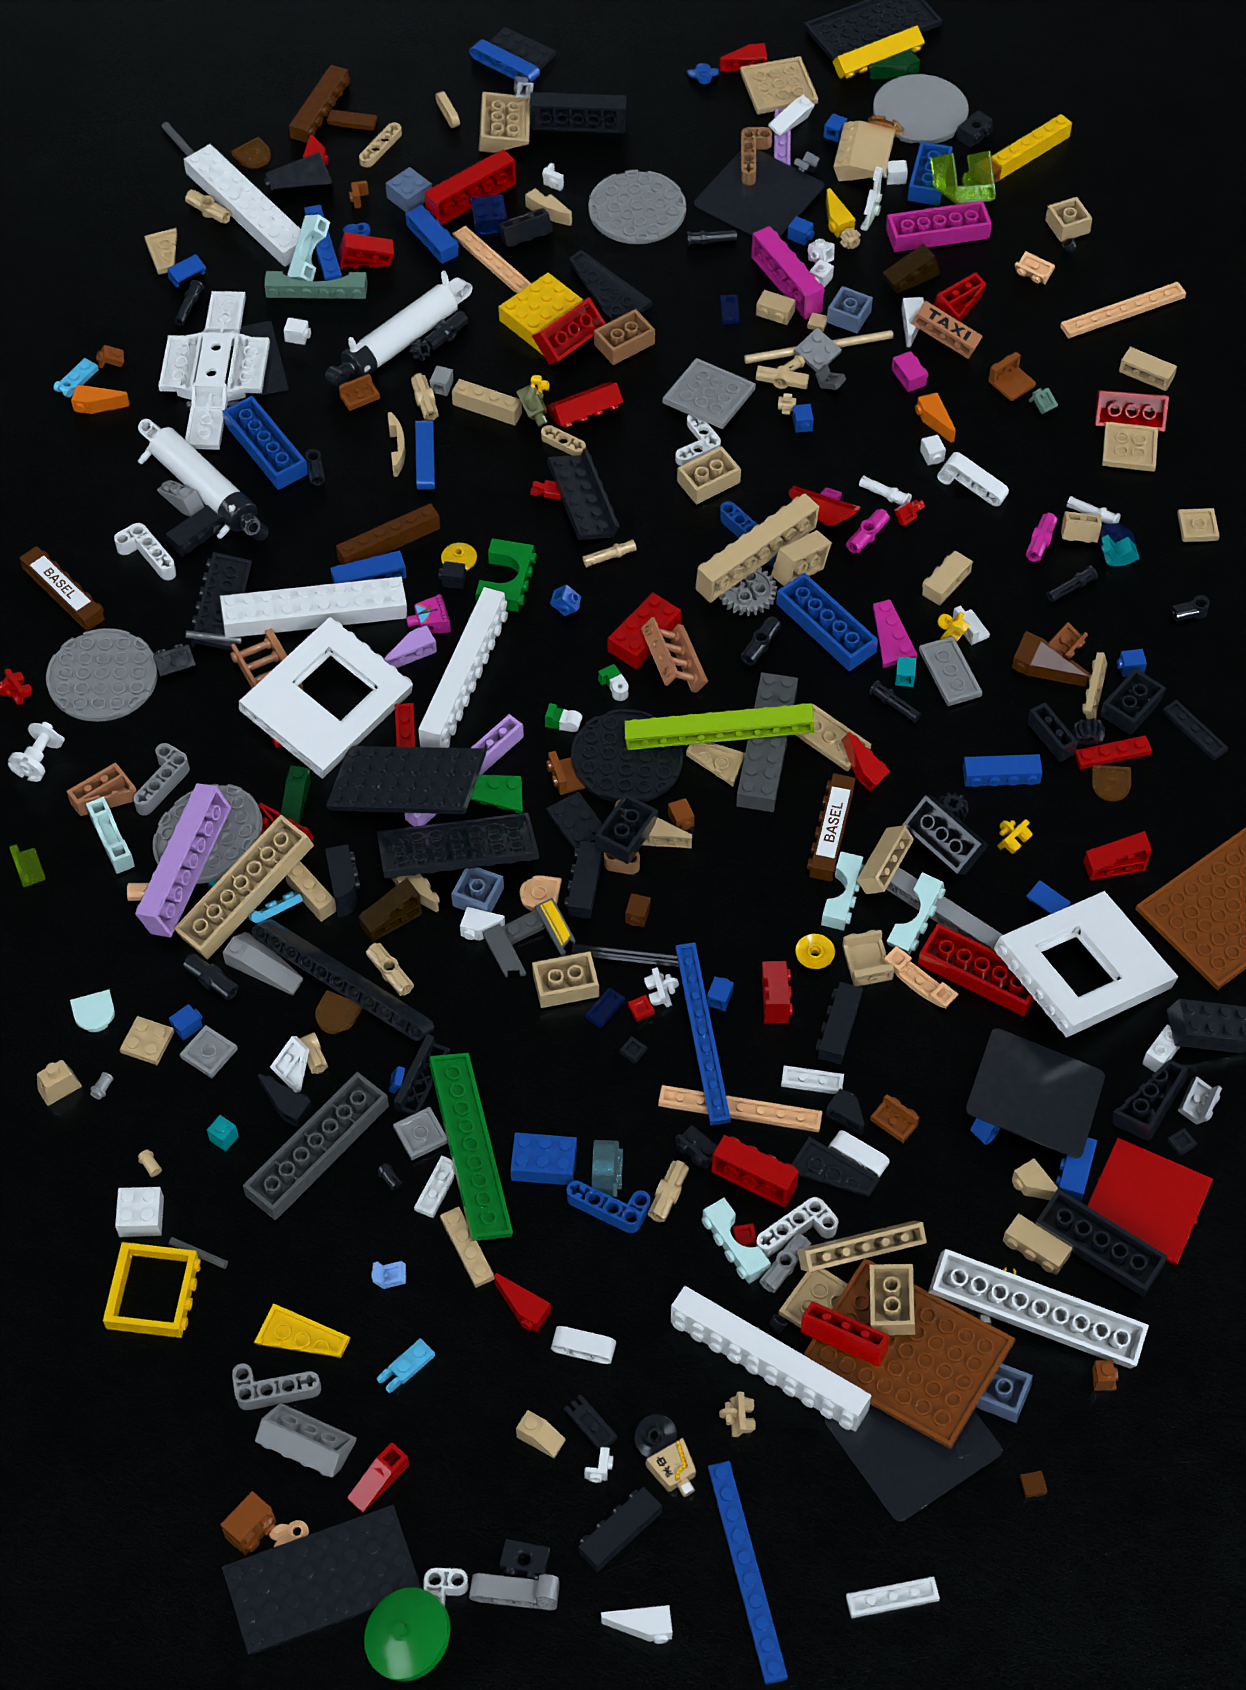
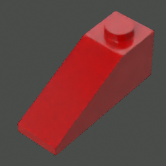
M765 43L749 44L720 57V72L739 71L740 67L766 63Z
M496 1273L494 1275L495 1285L520 1324L527 1330L533 1329L538 1332L551 1312L550 1303Z

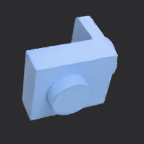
M402 1261L387 1265L374 1262L371 1273L373 1282L383 1289L406 1284V1264Z

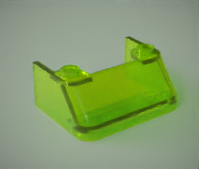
M990 151L967 156L969 172L963 175V186H958L954 153L931 158L934 187L955 204L978 201L988 202L995 199L996 193Z

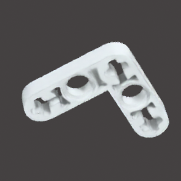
M691 415L687 416V426L698 441L677 450L675 461L681 466L719 448L721 444L720 438L707 422ZM702 430H705V431H707L708 433L705 434V435H703V434H700L699 432L702 431ZM700 448L703 451L697 453L694 451V449Z

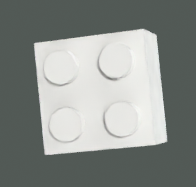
M160 1187L118 1188L115 1227L119 1237L161 1236L164 1196Z

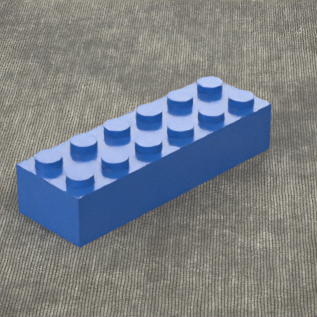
M253 396L222 411L225 426L278 490L308 475L306 460Z
M806 573L801 574L777 591L776 604L848 671H851L876 653L878 639Z

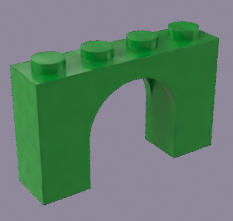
M492 538L488 551L489 563L511 567L518 575L507 583L480 580L475 594L476 604L485 587L504 592L505 601H507L506 610L519 612L520 605L523 606L525 601L524 591H528V577H532V563L535 564L537 559V553H534V545Z

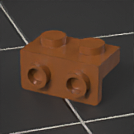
M370 374L339 386L340 398L349 411L380 399V394L373 385Z
M1067 622L1047 643V646L1054 651L1058 649L1062 652L1061 656L1069 660L1075 654L1074 650L1076 648L1079 649L1086 642L1084 639L1088 634L1085 632L1080 635Z
M886 1094L883 1103L871 1115L870 1120L904 1143L918 1126L919 1117L914 1110L904 1107L897 1098Z

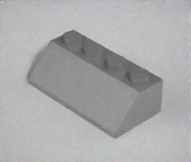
M279 1403L262 1418L255 1442L262 1444L266 1449H272L281 1453L286 1458H292L305 1467L318 1470L322 1475L333 1477L342 1468L357 1438Z

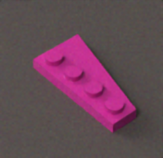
M891 600L873 604L882 667L886 668L896 665L898 657L917 659V653Z

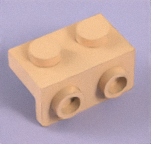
M1025 251L1019 263H1015V268L1019 275L1028 276L1036 283L1046 284L1055 265Z

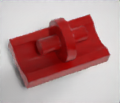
M6 669L4 671L6 677L0 682V695L12 696L17 705L23 704L24 698L31 696L32 688L29 684L21 686L24 683V677L21 672L12 673L10 669Z

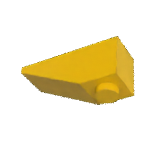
M830 188L827 189L828 227L838 238L845 229H854L855 218Z

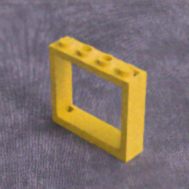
M122 1242L103 1318L106 1329L182 1338L183 1330L188 1327L187 1312L191 1311L193 1299L191 1294L192 1291L196 1290L197 1286L196 1271H200L201 1259H199L197 1251ZM132 1256L187 1262L174 1323L118 1316Z

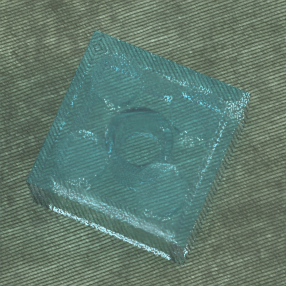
M594 1140L592 1188L609 1196L617 1197V1189H622L623 1149H619V1141Z

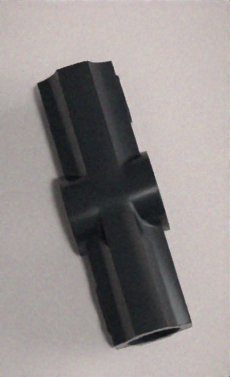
M458 311L447 321H439L435 330L425 337L423 341L427 340V344L431 347L430 351H434L446 340L448 342L452 341L456 337L457 331L469 322L468 317L463 311Z
M773 616L767 617L760 629L754 632L753 639L741 654V659L745 664L749 666L755 665L762 653L768 650L769 643L781 628V623L777 618Z
M195 953L190 954L183 964L184 969L197 977L198 981L206 989H213L226 1000L232 999L239 989L238 985L227 978L218 966L208 964Z

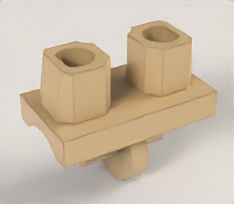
M737 1392V1396L732 1397L730 1402L725 1403V1409L719 1411V1416L726 1419L727 1425H731L732 1437H739L742 1433H751L755 1430V1420L745 1417V1412L751 1413L753 1411L754 1399L744 1397V1392Z

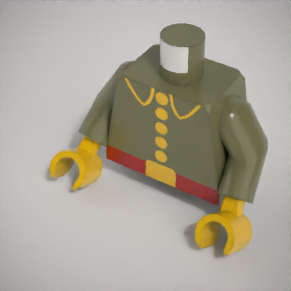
M534 375L531 377V385L517 391V394L527 415L532 420L535 419L539 427L547 423L544 414L548 413L542 400L544 396L542 392L549 390L548 381H542L540 375Z

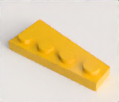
M273 1303L254 1343L341 1358L350 1341V1337Z

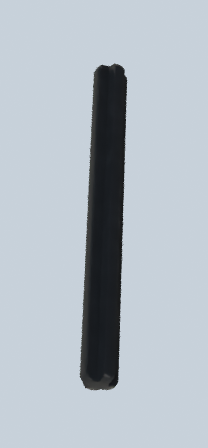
M573 944L572 955L591 952V956L594 958L679 967L677 955L582 944Z

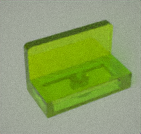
M17 844L9 847L23 887L46 879L35 848L19 852Z

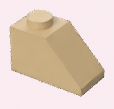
M1035 1159L1014 1170L1012 1183L1017 1190H1021L1026 1196L1050 1200L1058 1189Z
M527 1410L516 1427L519 1439L552 1458L556 1457L566 1440L546 1420Z

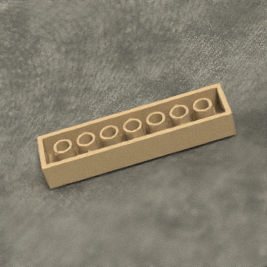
M805 493L800 497H795L790 504L781 507L776 514L768 516L763 523L754 526L749 533L741 535L736 542L727 545L722 552L714 554L709 561L700 564L697 569L696 590L711 603L773 559L774 556H777V552L782 546H786L794 540L804 537L815 529L820 506Z
M280 815L176 925L174 930L184 941L208 960L314 846L306 834Z

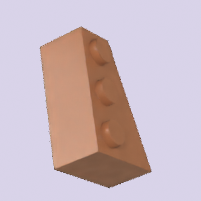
M116 762L67 790L70 804L80 816L89 814L86 803L104 797L109 808L134 802V795L137 793L136 787Z

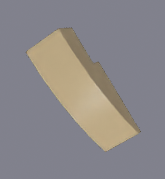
M536 188L525 194L526 207L531 211L544 208L549 213L551 221L565 225L572 224V212L551 194L545 197Z

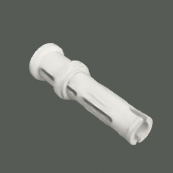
M863 476L859 482L860 487L884 496L891 503L895 502L902 505L907 501H911V494H905L896 487H887L866 476Z
M1072 496L1067 502L1069 504L1066 505V507L1081 513L1100 515L1101 522L1110 525L1113 529L1116 528L1121 517L1119 513L1109 512L1107 508H1097Z

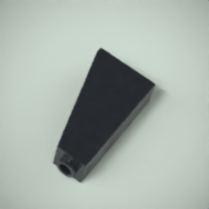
M320 152L265 173L267 178L264 179L267 187H271L272 191L333 185Z

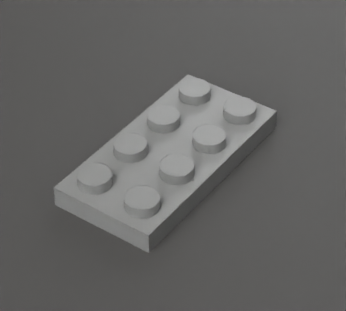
M953 636L919 646V652L947 706L982 696V690Z

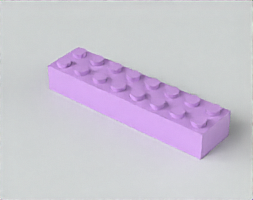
M196 784L186 807L183 809L181 818L176 824L173 835L168 841L164 854L161 856L160 862L152 875V879L144 892V896L137 906L136 916L153 935L172 937L174 928L180 920L231 810V806L217 786Z

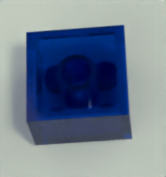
M503 194L470 198L475 234L500 233L498 223L507 220Z

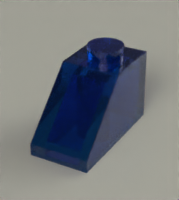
M1114 523L1101 526L1098 539L1101 552H1103L1101 547L1103 545L1102 537L1109 535L1115 543L1129 537L1136 545L1133 532L1121 524Z

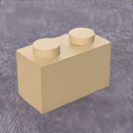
M764 290L757 302V316L785 325L789 323L795 312V299Z
M1065 511L1061 526L1062 539L1098 543L1102 526L1100 515Z

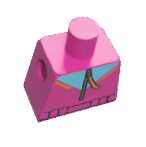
M441 595L415 604V615L406 617L408 628L418 625L421 628L427 625L431 634L451 632L450 620Z

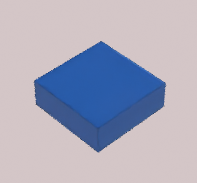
M398 1066L391 1075L389 1092L396 1094L400 1089L405 1068Z

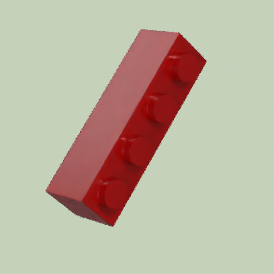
M814 1301L809 1304L802 1315L801 1333L879 1367L888 1353L890 1335Z

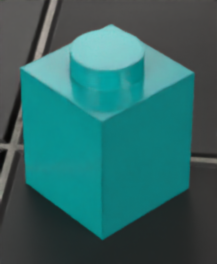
M898 657L895 685L914 687L916 658Z
M221 1115L207 1129L210 1141L224 1151H227L239 1137L236 1125Z

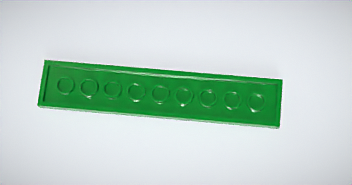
M469 1053L430 1056L428 1061L471 1241L511 1237L513 1230Z

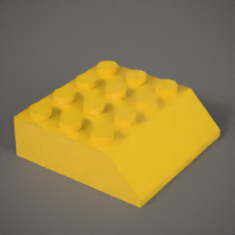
M546 273L499 306V320L542 354L532 335L583 299L550 273Z

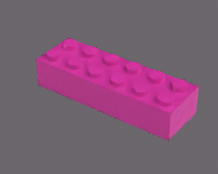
M978 201L889 214L887 216L886 231L893 251L900 252L914 250L922 244H925L926 247L989 239L992 223L984 202Z
M770 226L753 233L752 258L785 297L795 299V309L806 320L810 318L812 313H822L825 290L823 285L815 279L813 273L808 271L805 264L797 258L796 254L788 248L786 242H783L778 233Z

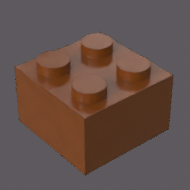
M252 1491L224 1520L221 1527L226 1539L246 1556L249 1551L253 1552L258 1547L259 1541L264 1535L270 1534L275 1527L276 1520L272 1508Z

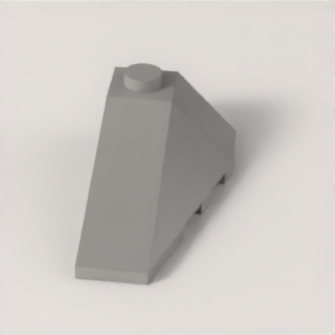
M247 932L234 936L223 951L226 965L291 995H294L303 981V978L276 952L257 941L253 935Z

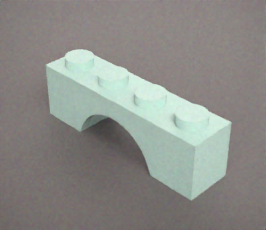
M305 215L288 277L303 281H313L316 268L311 261L312 252L317 243L326 237L330 224L322 216Z
M101 797L86 803L90 818L116 873L118 874L135 867L129 848L119 833L105 798Z
M840 852L835 878L842 882L845 891L836 898L827 899L821 925L844 931L845 925L850 924L852 913L849 912L850 907L854 908L857 898L854 896V893L859 892L860 888L857 878L865 866L862 864V856Z
M923 872L913 889L921 902L918 915L908 923L895 924L887 939L889 946L893 948L898 946L908 955L918 947L919 941L917 939L920 934L925 933L928 927L926 922L929 916L933 917L937 909L935 904L938 899L941 900L946 891L942 881Z
M722 1198L703 1210L702 1222L707 1230L710 1229L713 1232V1238L717 1245H722L729 1262H734L738 1275L742 1279L745 1278L748 1284L763 1276L770 1268L771 1263L760 1247H745L733 1239L730 1229L735 1223L736 1213L726 1199Z

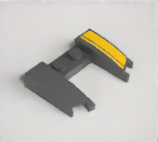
M553 898L536 905V910L504 926L498 924L482 932L505 977H508V971L520 970V976L527 975L512 945L543 929L547 930L561 957L567 954L563 948L569 941L575 944V939Z

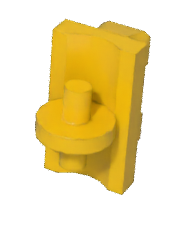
M960 611L954 620L948 614H942L938 618V625L946 630L940 639L951 636L954 637L956 642L970 626L969 623L962 619L965 615Z
M1027 819L1016 828H1014L1016 823L1013 820L1010 822L1004 820L1000 823V835H1008L997 845L1000 850L1005 847L1013 854L1022 846L1015 839L1016 836L1023 842H1026L1033 835L1027 827L1030 823Z

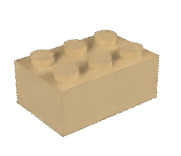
M722 446L678 467L677 482L696 505L739 484L741 479V468Z
M816 530L798 540H794L786 546H782L777 552L778 555L773 565L774 568L771 576L785 586L803 573L811 576L824 568L832 542Z
M591 952L532 963L533 977L541 1008L599 997V983Z
M913 1264L870 1265V1313L872 1328L888 1335H915Z

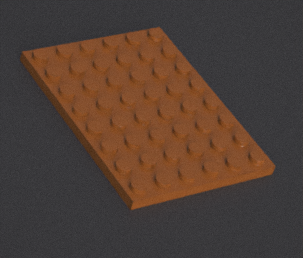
M1246 828L1136 905L1135 909L1216 990L1246 969Z
M864 1258L832 1310L871 1327L870 1265L877 1264ZM914 1285L915 1335H890L888 1353L879 1367L813 1338L804 1352V1356L871 1394L870 1404L949 1449L952 1448L1015 1342V1338L941 1298L929 1294L928 1291Z

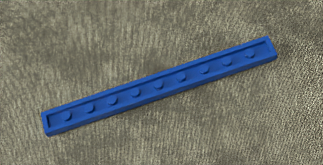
M696 944L676 945V954L710 1125L730 1123L731 1118Z
M730 1461L708 1466V1471L765 1685L787 1680V1672Z

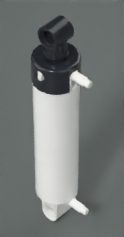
M442 271V284L436 285L360 341L355 342L354 338L350 337L348 339L349 347L340 356L341 365L339 367H329L326 371L325 379L339 388L340 385L349 382V377L357 379L361 376L372 374L385 362L434 328L439 321L445 320L456 312L457 304L471 294L472 285L460 278H454L449 282L446 271Z
M144 419L139 423L138 429L140 433L150 443L138 462L143 464L152 454L185 486L197 490L202 502L212 508L222 522L225 523L217 534L219 539L225 536L229 530L234 532L244 530L257 541H262L268 536V527L256 518L258 513L257 506L173 428L161 429L149 419Z

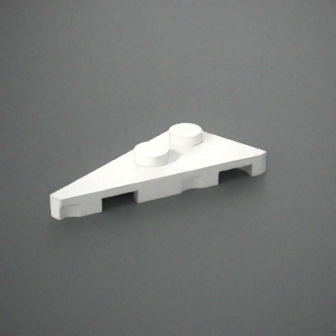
M878 166L875 168L873 176L874 187L869 192L864 212L867 217L861 225V230L865 231L868 230L875 215H879L881 209L879 203L882 198L880 189L883 168Z

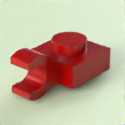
M545 480L544 483L533 481L531 495L538 496L543 493L545 498L561 500L555 481Z
M914 500L913 502L907 501L896 508L894 511L900 525L905 526L918 517L916 512L924 508L925 505L923 500L919 502Z

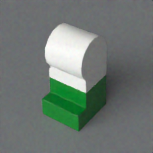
M615 664L598 671L599 683L602 686L607 684L615 700L623 701L628 697V683Z
M549 703L545 715V727L576 732L579 729L582 715L577 711L557 708L556 704Z

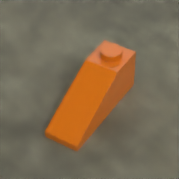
M83 385L76 386L71 399L74 411L79 413L93 414L129 406L127 392Z
M938 393L918 397L917 405H915L917 415H920L924 423L948 441L954 442L956 429Z

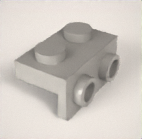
M1197 1076L1192 1078L1177 1111L1195 1124L1208 1121L1213 1115L1214 1105L1220 1099L1219 1094L1222 1088L1219 1085L1212 1088Z

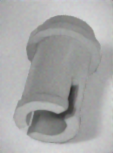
M102 1072L95 1086L91 1087L90 1094L96 1099L105 1097V1091L112 1082L113 1077L108 1073Z

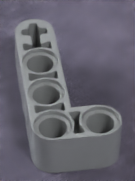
M162 743L156 747V755L161 767L134 795L136 810L140 815L150 814L189 772L190 768L186 754L170 744Z
M246 1364L237 1365L232 1373L235 1396L239 1407L243 1410H252L279 1403L283 1404L313 1398L321 1392L319 1377L314 1372H303L256 1382L254 1381L251 1368ZM242 1374L248 1375L244 1380L238 1379ZM287 1386L294 1387L290 1392L284 1391ZM266 1390H272V1391H273V1392H272L270 1395H268V1396H264V1395H263V1393H264ZM245 1394L251 1395V1397L247 1400L241 1399L242 1396Z
M479 1573L473 1574L469 1598L473 1601L554 1610L557 1608L559 1578L547 1574L539 1575L538 1580Z

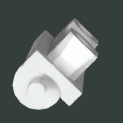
M656 967L652 969V975L644 978L649 990L656 987L658 990L649 994V998L653 1006L664 1004L666 1007L672 1005L669 993H675V988L678 987L679 982L678 979L671 978L670 974L665 975L664 978V975L659 973V969Z

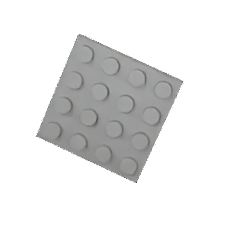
M696 358L663 397V403L723 429L755 390L756 384Z

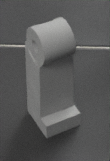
M515 77L514 92L516 97L530 98L531 92H533V83L528 82L526 77Z

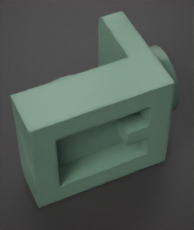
M1041 388L1032 393L1033 396L1029 399L1030 403L1035 401L1042 415L1058 406L1049 388L1043 391Z

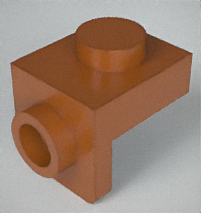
M367 181L351 183L352 192H349L350 202H354L355 208H361L360 196L369 194Z
M104 345L96 356L98 368H103L105 363L122 367L124 364L123 350Z

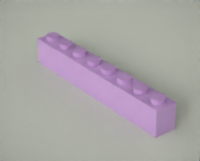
M510 714L471 747L484 748L486 751L479 775H482L523 738V724ZM404 813L405 820L414 827L424 826L437 815L431 813Z

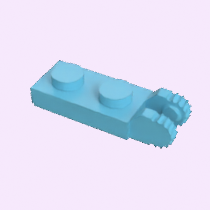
M420 1338L389 1365V1368L385 1369L378 1376L377 1381L381 1384L394 1374L396 1378L386 1387V1390L391 1393L426 1365L435 1356V1352Z

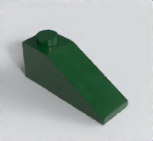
M909 49L871 64L869 78H898L919 73L920 60Z
M290 766L286 780L281 815L294 820L297 824H300L311 784L309 768Z

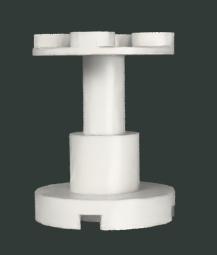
M43 722L42 724L31 723L29 725L28 731L36 740L32 747H27L24 753H12L8 760L9 767L22 778L24 775L28 776L27 780L34 782L40 781L44 776L45 769L40 763L44 757L42 753L46 746L59 748L65 740L63 736L52 729L51 724Z

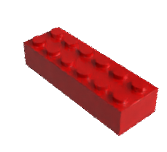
M502 149L425 191L426 210H429L433 218L443 225L516 184L515 159Z
M937 923L920 952L918 965L1025 1017L1034 998L1001 957L997 955L996 951Z

